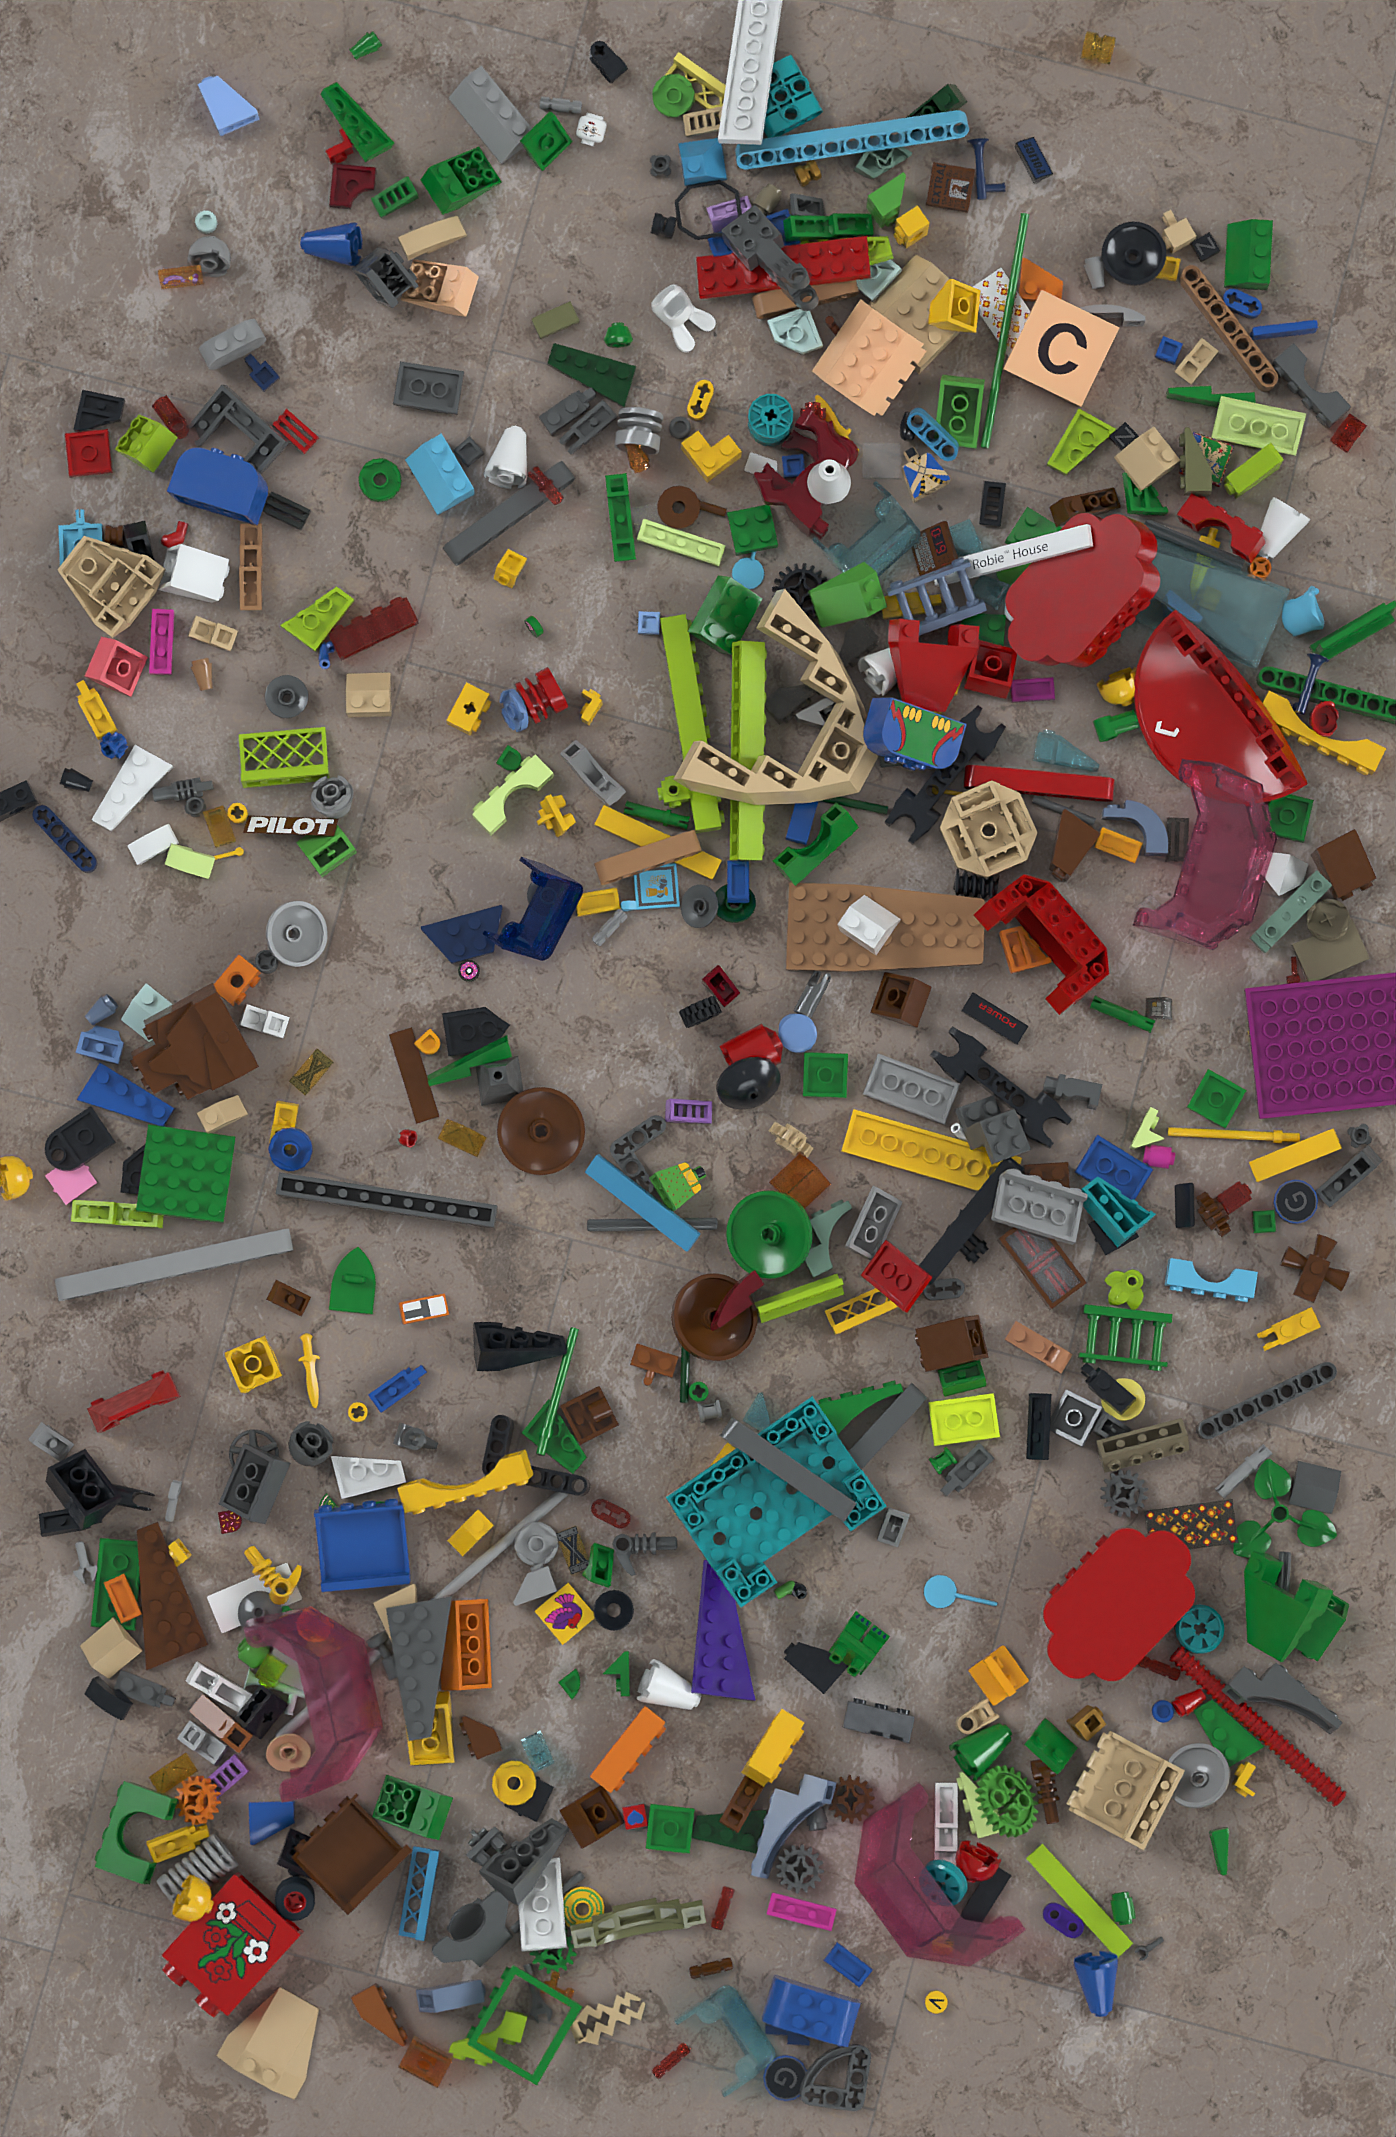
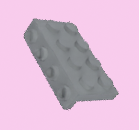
M1008 1169L1000 1175L991 1220L1073 1245L1076 1243L1083 1202L1087 1200L1088 1196L1086 1193H1083L1078 1188L1064 1187L1059 1182L1041 1180L1042 1178L1036 1175L1028 1176L1022 1174L1017 1169Z

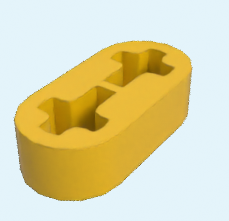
M700 380L696 383L688 403L687 414L693 421L702 420L709 408L714 387L708 380ZM707 386L710 392L705 393L702 399L700 398L701 391L699 388ZM700 402V410L703 412H698L697 415H694L691 408H696L697 403Z

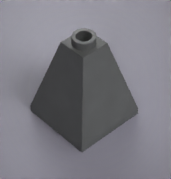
M518 1056L476 1066L481 1106L508 1102L515 1095L523 1091ZM496 1075H502V1078L499 1080L495 1079L494 1077Z

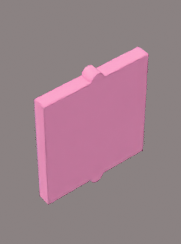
M85 1164L74 1171H61L55 1168L45 1175L54 1188L53 1192L58 1193L65 1205L97 1184V1181L89 1171V1166H85Z

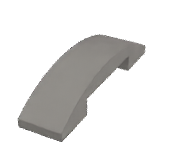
M1100 304L1080 308L1099 318H1122V327L1144 326L1145 323L1144 315L1126 307Z

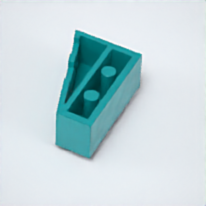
M1098 1176L1081 1189L1083 1193L1088 1195L1087 1200L1083 1202V1207L1117 1247L1149 1223L1156 1215L1151 1210L1147 1211L1138 1205V1202L1134 1199L1130 1200L1121 1194L1120 1190Z

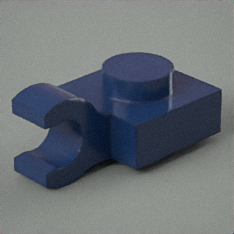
M251 353L244 358L245 363L253 370L249 376L263 392L280 379L279 375L266 361L260 365Z

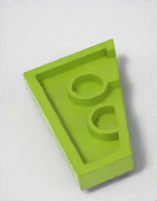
M1078 408L1050 457L1047 466L1066 476L1115 432L1116 429Z
M335 587L308 608L300 611L296 616L280 626L316 652L353 604L354 599L340 588Z

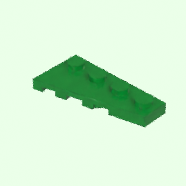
M337 82L322 90L321 97L365 162L393 147L394 142Z

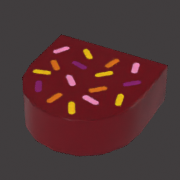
M230 1510L218 1512L221 1534L235 1532L241 1527V1516Z

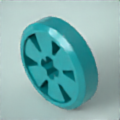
M1192 1605L1189 1611L1175 1624V1634L1178 1642L1186 1650L1199 1654L1207 1653L1214 1650L1221 1643L1224 1636V1622L1215 1609L1207 1605ZM1203 1623V1628L1206 1629L1205 1633L1195 1634L1194 1626Z
M932 1860L920 1872L919 1885L922 1892L929 1900L938 1905L954 1906L963 1899L967 1892V1880L963 1872L951 1862Z

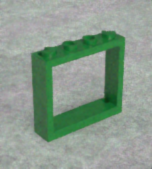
M513 1964L511 1968L506 1967L500 1978L503 1982L500 1987L495 1986L489 1996L492 2001L488 2008L483 2006L477 2016L480 2019L477 2027L472 2025L466 2036L469 2039L467 2045L537 2086L583 2006ZM515 1975L571 2007L532 2074L477 2042Z

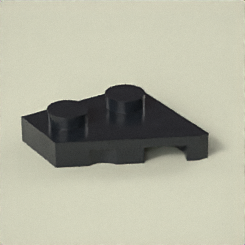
M82 390L73 430L80 432L121 421L125 398Z

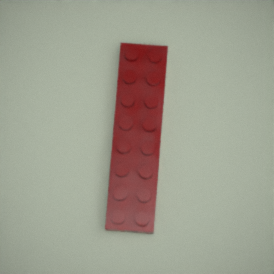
M867 236L789 245L781 248L796 264L800 263L807 270L810 277V286L871 278ZM734 253L715 257L713 255L696 257L700 299L781 289L763 268L758 265L752 271H749Z

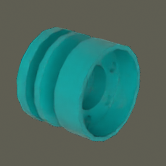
M765 394L754 400L748 413L750 436L763 446L782 444L789 437L793 424V410L790 403L784 397L777 394ZM770 414L774 415L772 421H768Z

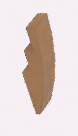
M258 523L257 526L240 524V610H262V523Z

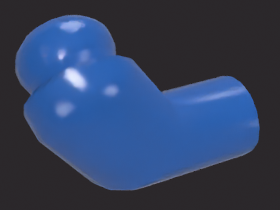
M332 641L323 642L320 645L318 660L322 669L330 667L329 653L335 651Z

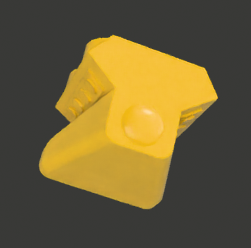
M265 1335L224 1353L241 1393L245 1394L255 1387L282 1376L277 1358Z

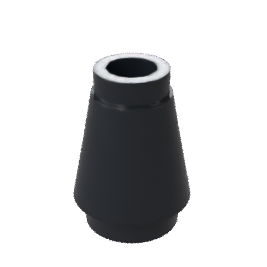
M65 768L59 784L67 789L89 792L93 780L73 768Z

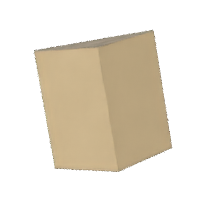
M115 1617L110 1619L80 1645L91 1667L108 1679L143 1651Z

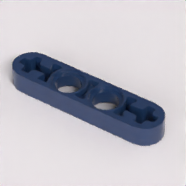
M40 805L33 810L32 816L34 821L81 871L91 873L97 868L98 863L95 856L49 807ZM40 811H42L43 813L48 811L46 816L52 823L49 824L47 829L45 828V826H47L48 824L45 822V820H38V818L40 817L38 813ZM59 825L63 827L64 832L62 836L54 837L52 835L54 826ZM70 841L78 843V850L74 853H70L66 849ZM83 849L86 852L82 853V855L86 859L92 858L91 867H82L84 862L79 857L77 860L74 859L81 854Z

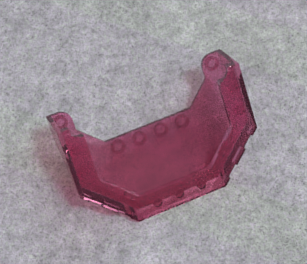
M1182 759L1178 775L1180 781L1191 788L1198 813L1174 896L1155 910L1145 907L1140 908L1136 913L1133 926L1152 934L1214 950L1221 941L1228 940L1238 933V929L1242 926H1248L1253 922L1277 837L1275 831L1271 830L1269 821L1272 818L1268 804L1263 802L1262 793L1264 789L1261 783L1221 763Z
M312 1606L246 1620L244 1632L246 1641L250 1646L260 1648L271 1645L298 1663L316 1750L306 1766L290 1769L291 1777L281 1782L279 1787L281 1802L305 1798L348 1780L383 1727L365 1640Z
M916 1781L863 1821L854 1884L907 1957L970 1967L1011 1942L1026 1929L1019 1919L1014 1916L1003 1918L1000 1915L988 1924L963 1920L910 1847L914 1815L928 1803L926 1791Z

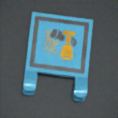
M676 863L666 864L633 875L635 901H622L620 904V908L623 911L680 907Z

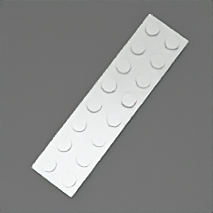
M738 0L718 134L719 143L762 145L782 0Z

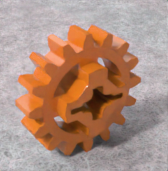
M204 1776L188 1777V1781H182L183 1788H177L176 1790L180 1794L175 1796V1798L179 1799V1804H177L176 1808L181 1809L178 1814L179 1817L185 1816L184 1821L191 1822L192 1825L206 1824L207 1820H213L214 1816L212 1813L219 1812L216 1804H221V1801L217 1800V1796L221 1793L215 1792L217 1784H210L211 1779L204 1778Z

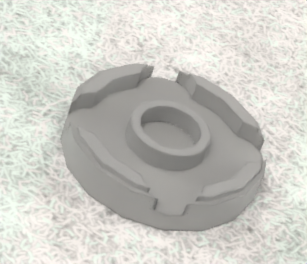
M533 1521L525 1524L518 1530L514 1538L516 1554L524 1563L531 1566L548 1563L554 1558L558 1550V1539L555 1531L543 1522Z

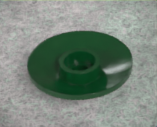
M727 884L715 892L718 900L716 915L723 921L729 923L743 922L754 913L756 898L750 889L749 903H727ZM731 905H737L738 907H737V908H731L730 906H731Z

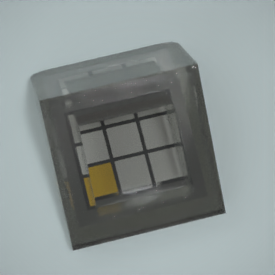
M1167 997L1146 998L1145 1017L1153 1020H1172V999Z

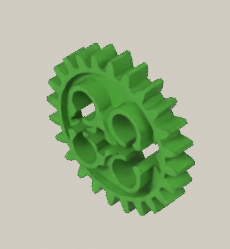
M998 1765L980 1776L981 1780L977 1782L980 1788L975 1790L980 1796L975 1798V1801L980 1802L981 1805L977 1809L983 1810L984 1813L981 1815V1818L986 1817L988 1819L986 1825L992 1824L993 1832L999 1830L1000 1836L1006 1834L1007 1838L1012 1836L1015 1838L1027 1833L1028 1829L1033 1827L1032 1823L1037 1821L1034 1815L1038 1813V1810L1034 1806L1038 1802L1032 1798L1036 1796V1793L1030 1792L1032 1785H1026L1027 1777L1021 1779L1020 1771L1014 1773V1767L1008 1769L1006 1765L1002 1767ZM1016 1789L1020 1791L1019 1793L1013 1795ZM1000 1808V1809L998 1810V1814H996L995 1812H993L994 1810Z

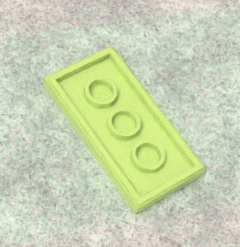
M1221 396L1211 438L1261 449L1272 443L1278 452L1296 456L1306 413Z

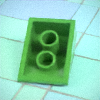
M942 374L936 421L956 439L960 447L977 448L985 379ZM935 431L934 439L939 437L937 431Z
M866 562L860 563L809 591L821 628L869 617L887 607L877 572Z

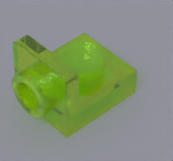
M268 1653L254 1677L259 1679L258 1683L268 1689L270 1687L275 1688L279 1685L280 1682L278 1681L288 1664Z

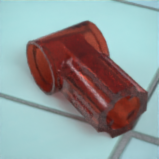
M167 395L157 399L152 405L154 411L168 430L178 437L177 439L185 438L189 433V427L185 418L179 413ZM177 423H182V424H183V428H182V429H180V430H174V429H173V427H174L175 424H177Z

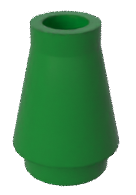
M372 31L370 33L367 32L349 50L357 60L379 51L378 48L383 45L375 32Z

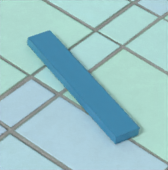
M600 1154L595 1156L586 1169V1174L686 1252L691 1249L701 1235L700 1232Z

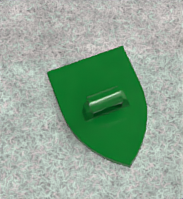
M359 1247L349 1252L335 1270L331 1285L329 1310L373 1314L376 1289L375 1273L368 1257Z

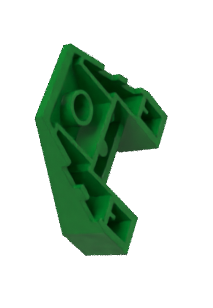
M1252 1551L1244 1570L1247 1643L1274 1659L1283 1662L1300 1642L1299 1639L1305 1631L1308 1632L1312 1628L1311 1624L1318 1616H1322L1326 1611L1334 1590L1317 1581L1302 1579L1294 1596L1275 1585L1284 1562L1268 1553Z

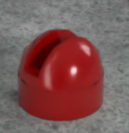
M405 1129L399 1133L401 1134L400 1138H398L400 1144L409 1148L415 1145L417 1141V1133L415 1131Z

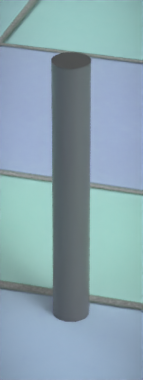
M1037 795L1034 796L1032 801L1033 804L1059 814L1064 809H1067L1091 826L1094 825L1096 820L1094 817Z

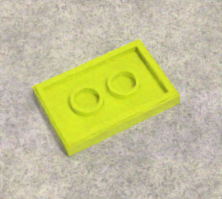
M994 1393L928 1402L934 1446L1000 1437Z

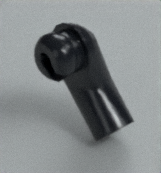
M904 412L900 424V437L903 440L912 441L915 433L907 424L910 412Z

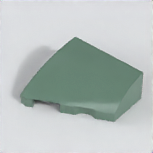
M904 147L864 152L853 171L867 178L875 179L909 158L912 152Z

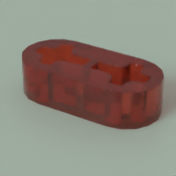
M597 1499L593 1502L591 1511L596 1518L619 1529L625 1528L630 1524L631 1517L625 1509L605 1499ZM602 1502L605 1503V1508L611 1511L610 1514L602 1512L601 1515H598L595 1505H601ZM623 1512L627 1522H622L618 1525L616 1524L617 1519L611 1515L612 1513L620 1515Z

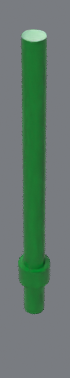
M574 1327L570 1328L566 1342L567 1354H564L562 1357L544 1426L541 1427L539 1432L540 1441L536 1454L540 1456H545L548 1441L552 1439L554 1419L579 1329Z

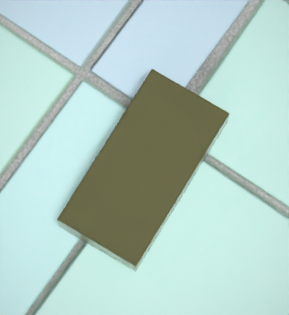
M571 301L531 318L540 340L579 323Z

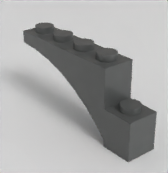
M1278 1663L1270 1666L1260 1679L1257 1678L1254 1671L1244 1666L1232 1676L1221 1690L1237 1705L1242 1702H1260L1292 1710L1311 1720L1328 1734L1337 1730L1342 1724L1336 1713L1328 1710L1317 1696L1309 1693L1303 1683L1295 1680L1288 1673V1670Z

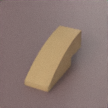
M454 216L408 232L398 237V240L409 261L426 252L428 254L467 236L458 216Z

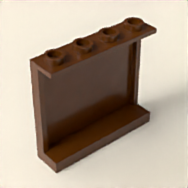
M357 1793L351 1799L347 1796L338 1805L341 1809L337 1813L332 1810L323 1819L326 1823L322 1827L317 1825L309 1833L311 1838L307 1842L303 1839L294 1848L297 1852L291 1857L347 1915L413 1851L407 1844L401 1848L355 1801L359 1796Z

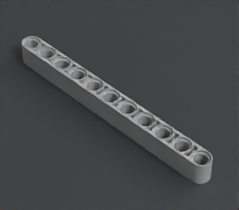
M282 1229L54 1279L58 1301H65L293 1251L290 1230Z

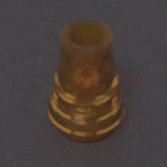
M624 444L630 469H633L634 473L642 472L650 467V459L639 445Z

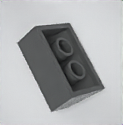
M243 1443L219 1505L248 1521L266 1524L291 1463L272 1453Z

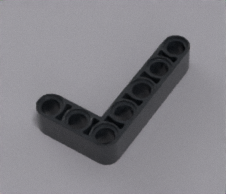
M497 1415L492 1419L482 1464V1471L485 1476L490 1473L489 1466L491 1463H498L503 1456L509 1454L514 1422L508 1416ZM502 1419H505L508 1423L504 1431L498 1429V1422ZM496 1441H501L503 1444V1449L499 1453H496L493 1449ZM531 1466L533 1473L539 1471L541 1473V1480L538 1483H533L530 1478L528 1483L524 1484L576 1496H584L590 1490V1482L583 1476ZM560 1475L563 1483L560 1487L556 1488L553 1485V1479L555 1476ZM577 1480L584 1482V1489L580 1492L574 1489V1484Z

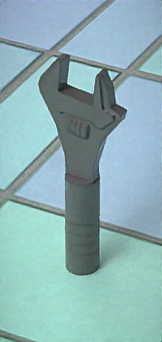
M532 1963L523 1965L525 1972L536 1977ZM528 1982L533 2003L530 2016H533L535 2021L539 2023L538 2014L547 2013L548 2021H550L552 2009L544 2002L539 1988Z

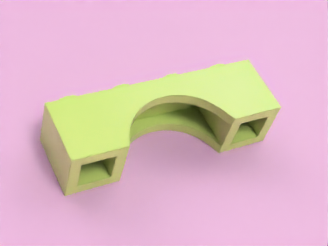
M536 754L532 758L528 756L520 764L522 767L516 773L512 771L504 779L506 782L501 787L496 786L489 793V799L485 802L480 801L473 808L475 811L472 814L473 818L491 836L507 821L504 814V804L512 792L520 788H531L539 791L554 777L553 772Z

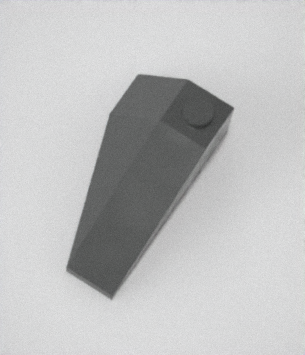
M552 1818L530 1831L529 1836L518 1842L516 1840L511 1844V1848L503 1853L499 1851L494 1854L479 1870L480 1874L495 1891H499L508 1901L519 1905L536 1885L568 1833L569 1827Z

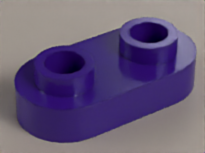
M1055 1902L1049 1903L1044 1907L1042 1912L1043 1919L1049 1925L1069 1938H1077L1082 1934L1084 1924L1075 1914ZM1051 1911H1058V1917L1051 1918ZM1071 1923H1075L1077 1925L1075 1931L1069 1930V1925Z

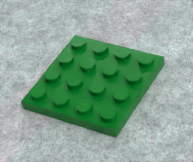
M148 1125L136 1212L223 1224L236 1137Z

